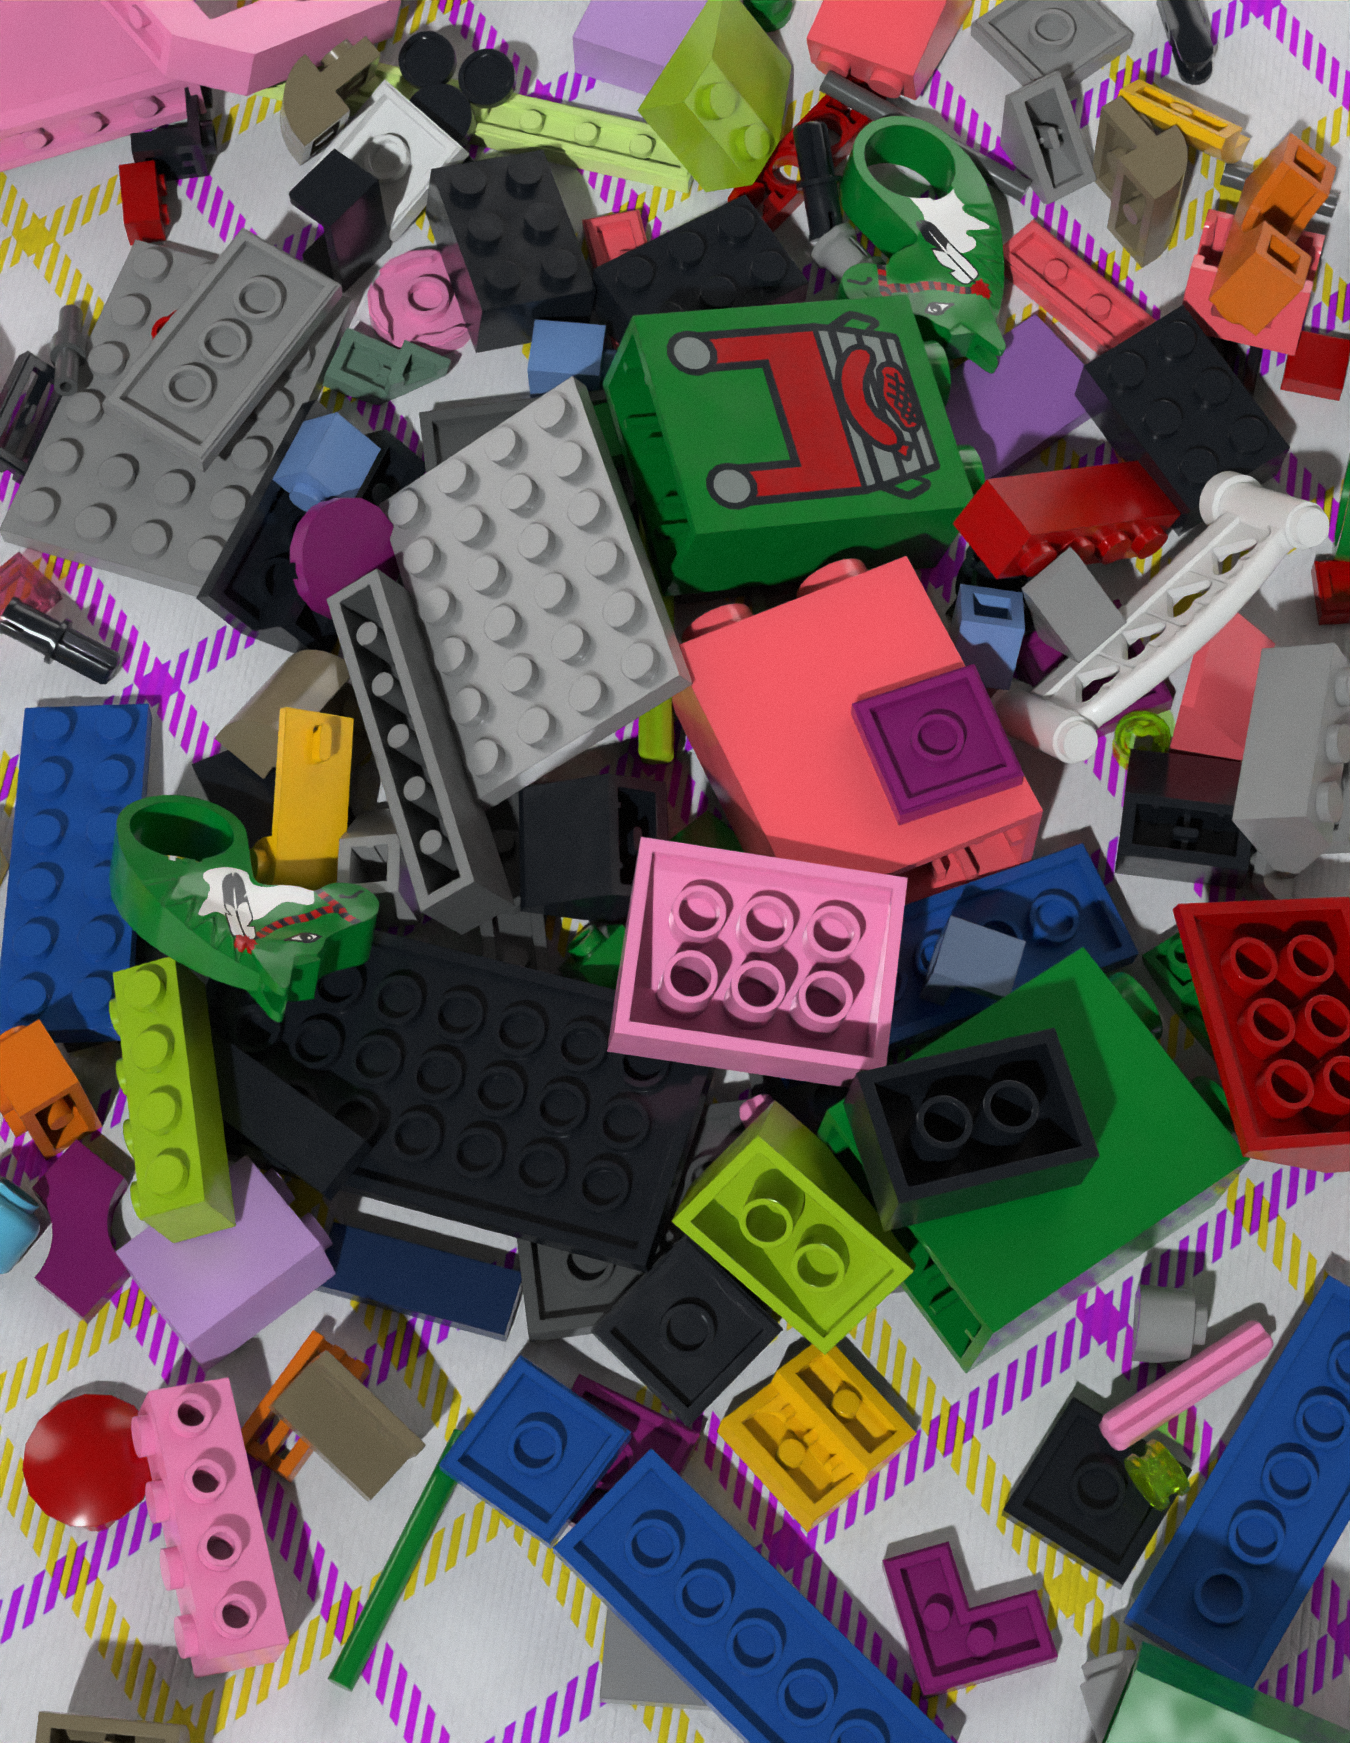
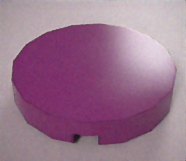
M333 498L310 507L298 522L290 545V563H296L298 579L293 580L297 592L313 611L332 619L327 598L376 568L397 582L400 570L390 542L394 527L378 506L362 498Z

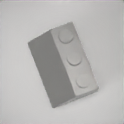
M1335 643L1262 649L1232 821L1282 879H1294L1331 847L1334 822L1340 820L1343 812V795L1340 785L1344 763L1350 761V663Z

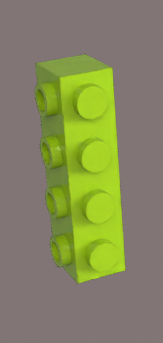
M170 957L113 972L116 998L111 999L109 1002V1013L113 1027L121 1040L122 1058L116 1061V1074L119 1085L127 1096L130 1119H126L123 1123V1135L127 1149L135 1161L137 1181H133L130 1186V1196L134 1211L141 1221H145L172 1243L235 1227L236 1221L205 984L188 967Z

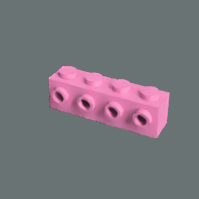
M229 1377L148 1391L138 1416L132 1417V1439L137 1456L139 1458L147 1457L152 1481L146 1483V1504L151 1522L153 1524H162L167 1548L160 1550V1569L166 1590L176 1589L181 1616H176L174 1619V1633L179 1655L182 1659L191 1658L195 1678L277 1662L288 1646L289 1639Z

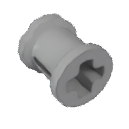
M849 223L836 225L824 234L815 244L811 253L815 265L819 269L827 268L839 282H841L844 272L853 265L859 263L886 265V262L881 257H872L857 241L855 229Z

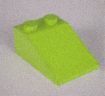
M708 0L637 111L705 192L750 186L754 184L779 143L792 65L740 0Z
M776 1100L689 1186L671 1221L824 1355L912 1274L916 1267L915 1262L891 1230L884 1232L879 1214L827 1145Z

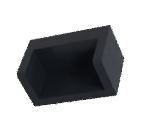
M335 148L289 192L291 204L324 228V233L302 254L304 263L341 284L343 293L391 248L379 179Z

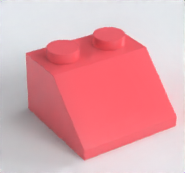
M1237 613L1212 639L1193 655L1168 753L1242 762L1261 651L1263 648H1274L1275 643L1241 614Z

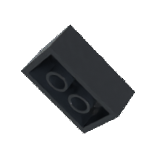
M544 150L431 169L426 215L476 353L531 343L535 319L590 324L596 287Z
M743 195L594 268L593 282L596 287V294L592 310L602 325H606V331L620 345L633 315L803 303L806 301L809 282L747 196Z
M1184 305L1083 366L1075 397L1119 457H1122L1125 462L1138 461L1180 511V516L1171 525L1178 537L1203 522L1199 509L1200 496L1203 488L1213 476L1225 471H1234L1251 476L1262 485L1277 475L1290 449V446Z
M1055 1027L858 1072L843 1102L884 1232L1081 1185L1100 1156Z

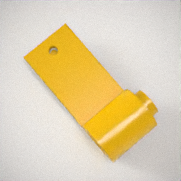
M290 707L280 708L272 836L261 838L252 849H249L253 877L259 883L299 886L312 891L331 883H337L339 839L347 832L354 718Z

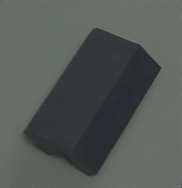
M317 400L302 403L196 597L197 600L241 634L292 653L303 650H320L330 653L338 639L333 619L313 611L297 592L293 579H298V576L296 574V563H290V545L296 526L306 514V511L294 505L289 498L290 493L272 480L302 423L306 420L332 414ZM387 429L364 434L381 450L355 497L362 498L378 507L380 503L423 476L426 471L425 461Z

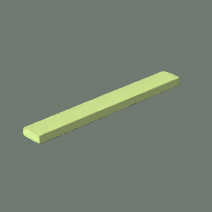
M378 63L374 77L344 102L350 109L349 116L353 117L384 79L408 100L419 89L414 88L406 81L399 67ZM450 79L447 84L461 91L458 80ZM287 80L258 91L254 95L282 101ZM513 93L505 103L494 108H480L470 103L476 115V128L468 144L512 154L544 150L548 162L689 194L694 179L693 176L646 122Z

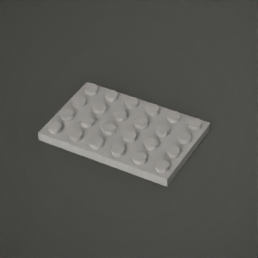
M135 240L87 342L86 362L84 365L79 366L78 390L72 396H62L2 522L0 533L4 542L197 597L302 403L318 399L323 388L325 373L356 312L353 298L346 296L340 298L205 472H202L104 413L102 402L152 341L151 332L155 322L177 310L215 262L210 259Z
M571 376L379 504L382 512L393 524L394 528L390 542L405 589L411 594L474 799L477 803L484 806V810L487 811L693 684L588 390L575 377Z

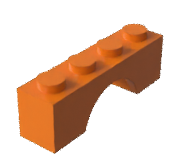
M1291 132L1245 180L1208 299L1227 321L1242 325L1255 336L1304 288L1312 257L1295 243L1308 222L1329 197L1337 168Z

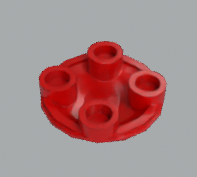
M83 1394L60 1402L37 1422L25 1444L22 1471L29 1495L47 1516L70 1527H84L89 1531L100 1532L111 1527L116 1520L122 1519L144 1500L146 1483L151 1482L152 1477L147 1457L139 1458L135 1452L131 1421L132 1417L138 1416L139 1411L134 1405L112 1395Z

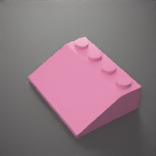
M641 837L618 972L607 1052L850 1088L856 1073L887 1065L908 878Z

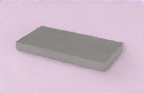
M242 228L102 402L104 413L200 471L205 472L343 296L341 284L247 229Z

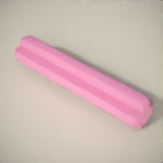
M1247 1321L1105 1413L1099 1424L1102 1435L1115 1450L1123 1451L1266 1358L1274 1345L1271 1336L1258 1321Z

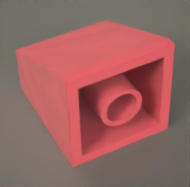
M823 0L806 38L811 63L815 64L816 68L825 75L829 70H832L844 78L850 75L868 83V86L873 91L882 96L898 98L902 95L917 100L966 19L972 6V0Z

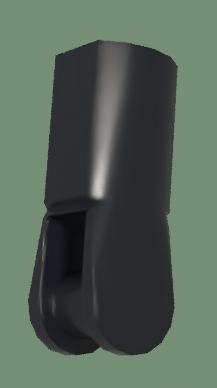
M1157 0L1156 4L1169 45L1172 46V53L1179 77L1182 81L1191 85L1205 83L1212 74L1211 59L1214 49L1198 0Z

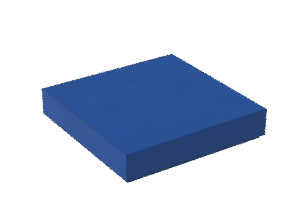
M520 1355L442 1459L439 1468L444 1474L552 1549L632 1439V1434L624 1426Z

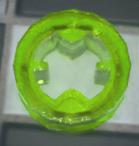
M1145 710L1133 711L1125 715L1118 722L1114 733L1112 751L1118 764L1127 771L1131 733L1140 739L1149 734L1154 738L1151 751L1168 753L1171 741L1170 728L1165 720L1157 714ZM1143 746L1136 748L1139 750L1149 751L1147 748Z
M1152 1439L1145 1444L1146 1453L1143 1456L1138 1457L1135 1454H1131L1125 1458L1124 1464L1131 1480L1143 1497L1155 1509L1163 1511L1170 1505V1495L1176 1493L1179 1496H1184L1191 1488L1177 1460L1163 1444Z

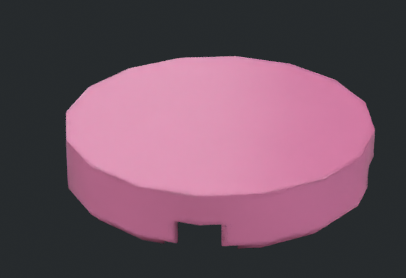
M412 250L392 258L379 270L380 275L373 285L371 282L367 293L370 323L381 342L400 350L404 340H407L444 356L463 347L471 339L439 250Z

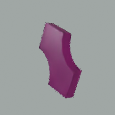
M76 1139L32 1187L35 1195L48 1210L52 1223L51 1248L44 1265L34 1278L41 1287L88 1324L130 1277L129 1272L115 1252L112 1238V1222L115 1209L127 1191L128 1183L122 1175Z

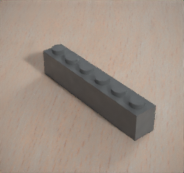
M376 568L327 598V603L420 911L463 935L510 909L515 904L484 806L477 803L474 799L411 594L407 589Z

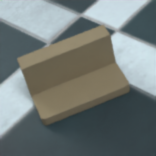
M327 1350L314 1357L268 1407L366 1501L372 1500L408 1459L416 1457L426 1446L415 1433Z

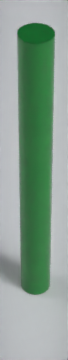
M453 1430L327 1678L333 1684L347 1691H353L457 1485L456 1481L440 1471L439 1464L463 1433L461 1430Z

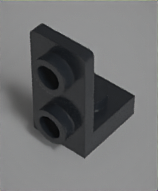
M200 85L206 109L213 108L212 89ZM188 87L184 88L188 127L157 128L152 131L130 134L134 162L154 160L158 175L165 174L166 181L209 176L207 155L218 154L213 120H204V116L200 111L197 94L191 96Z

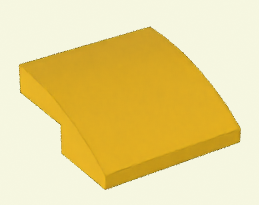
M1140 79L1120 89L1117 98L1121 96L1136 113L1144 114L1155 130L1164 132L1176 125L1183 134L1187 145L1227 164L1236 163L1242 159L1250 138L1240 134L1242 127Z
M813 1344L779 1368L770 1384L722 1419L716 1431L807 1533L881 1471L917 1434L836 1345L824 1355Z

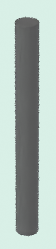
M829 70L819 89L824 94L873 121L889 116L917 118L832 70ZM951 137L971 158L987 184L1019 202L1022 201L1032 181Z

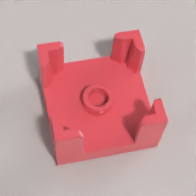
M1209 209L1198 252L1194 255L1182 305H1184L1206 336L1295 356L1325 235L1302 231L1295 244L1312 257L1304 288L1255 336L1242 325L1227 321L1218 312L1216 306L1208 300L1234 218L1233 214Z

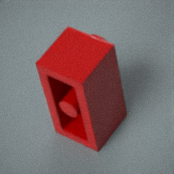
M154 160L119 165L123 219L130 246L134 244L135 240L147 243L166 241L165 226L171 225L168 204H162V196H168L165 174L158 175Z

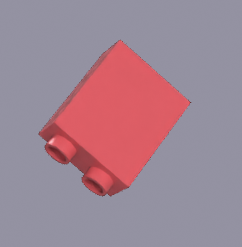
M907 556L869 571L864 562L859 559L850 558L833 562L811 574L800 585L797 591V599L753 615L750 608L744 604L735 603L720 606L698 617L683 632L681 637L682 644H679L693 684L672 696V707L744 853L906 877L908 880L905 905L1032 860L1043 809L1025 776L1023 777L1022 785L898 825L852 718V703L965 667L961 656Z

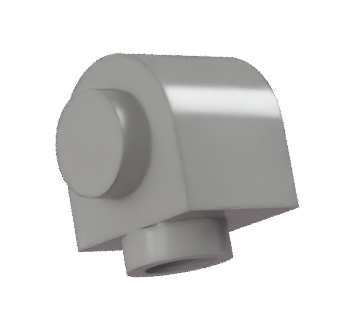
M1138 1285L1134 1301L1131 1361L1181 1365L1189 1360L1192 1345L1204 1346L1208 1309L1206 1304H1196L1195 1290Z

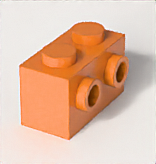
M40 1019L28 1026L13 1027L0 1035V1113L16 1138L28 1131L47 1161L70 1147L76 1139L80 1141L103 1127L80 1082Z

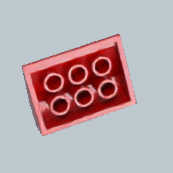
M1326 897L1178 904L1172 910L1242 1156L1323 1173L1349 1172L1350 898Z

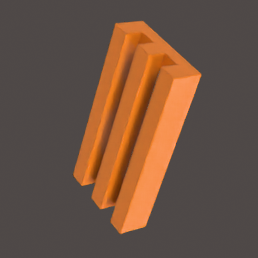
M315 1330L311 1332L241 1428L246 1453L290 1483L313 1453V1450L299 1438L284 1460L278 1457L276 1453L292 1432L282 1420L278 1422L262 1445L257 1442L276 1415L268 1408L269 1405L314 1357L325 1350L331 1353L361 1383L364 1382L370 1373L368 1365L359 1359L354 1360L347 1355L345 1350L336 1344L333 1346Z

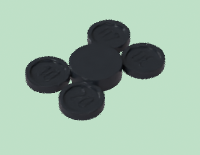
M424 31L414 34L403 44L399 53L398 63L403 77L411 86L419 89L409 101L463 148L471 141L476 128V115L470 103L480 108L500 106L511 97L516 87L517 75L513 64L504 53L495 49L477 50L463 61L458 74V83L461 91L447 84L455 73L457 56L448 39L437 32ZM468 155L462 163L474 162V160Z

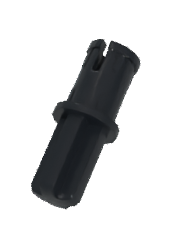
M811 121L797 125L793 130L801 182L795 185L796 190L803 191L810 234L809 242H818L833 227L843 223L837 184L842 182V176L835 175L827 125L824 122Z
M16 596L11 599L1 616L4 621H0V634H5L45 655L44 662L49 665L55 660L99 684H107L119 666L120 655L118 652L73 629V622L66 618L63 622H60L22 602Z

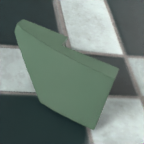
M347 327L325 373L322 386L378 406L445 376L451 360L407 340H404L399 350Z

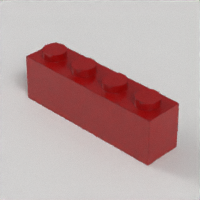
M1138 461L987 479L953 522V525L994 577L1002 579L1026 575L1027 577L1035 576L1069 547L1076 552L1085 565L1096 563L1107 565L1116 560L1134 557L1145 559L1157 552L1168 539L1166 531L1181 513Z

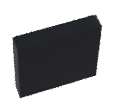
M684 1233L652 1265L649 1272L645 1273L590 1330L602 1344L689 1427L783 1330V1327L711 1256Z
M1073 1397L1004 1507L1001 1516L1121 1590L1190 1476L1192 1469L1144 1439H1140L1123 1451L1115 1450L1099 1429L1103 1414Z

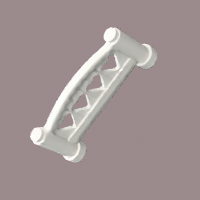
M1225 471L1213 476L1203 488L1199 501L1201 517L1208 527L1193 540V543H1190L1171 560L1170 564H1167L1148 582V585H1144L1125 605L1118 609L1127 621L1125 625L1080 663L1066 657L1058 665V668H1054L1034 688L1016 678L1012 679L1010 690L985 688L1009 742L1017 743L1021 741L1069 764L1089 759L1097 748L1098 736L1096 730L1165 680L1212 639L1256 593L1288 552L1293 548L1301 550L1310 549L1325 540L1329 532V519L1323 509L1316 503L1265 489L1255 478L1234 471ZM1253 549L1238 559L1237 564L1230 571L1219 575L1218 565L1228 555ZM1207 591L1204 595L1195 599L1186 612L1174 617L1173 606L1184 596ZM1162 633L1159 637L1150 641L1138 656L1128 660V648L1136 640ZM1116 675L1111 681L1103 684L1098 693L1093 695L1091 699L1082 702V690L1093 680Z

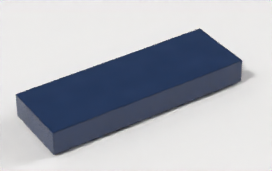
M333 1222L329 1233V1238L333 1245L327 1248L325 1253L336 1274L315 1289L316 1291L506 1342L523 1289L521 1272Z

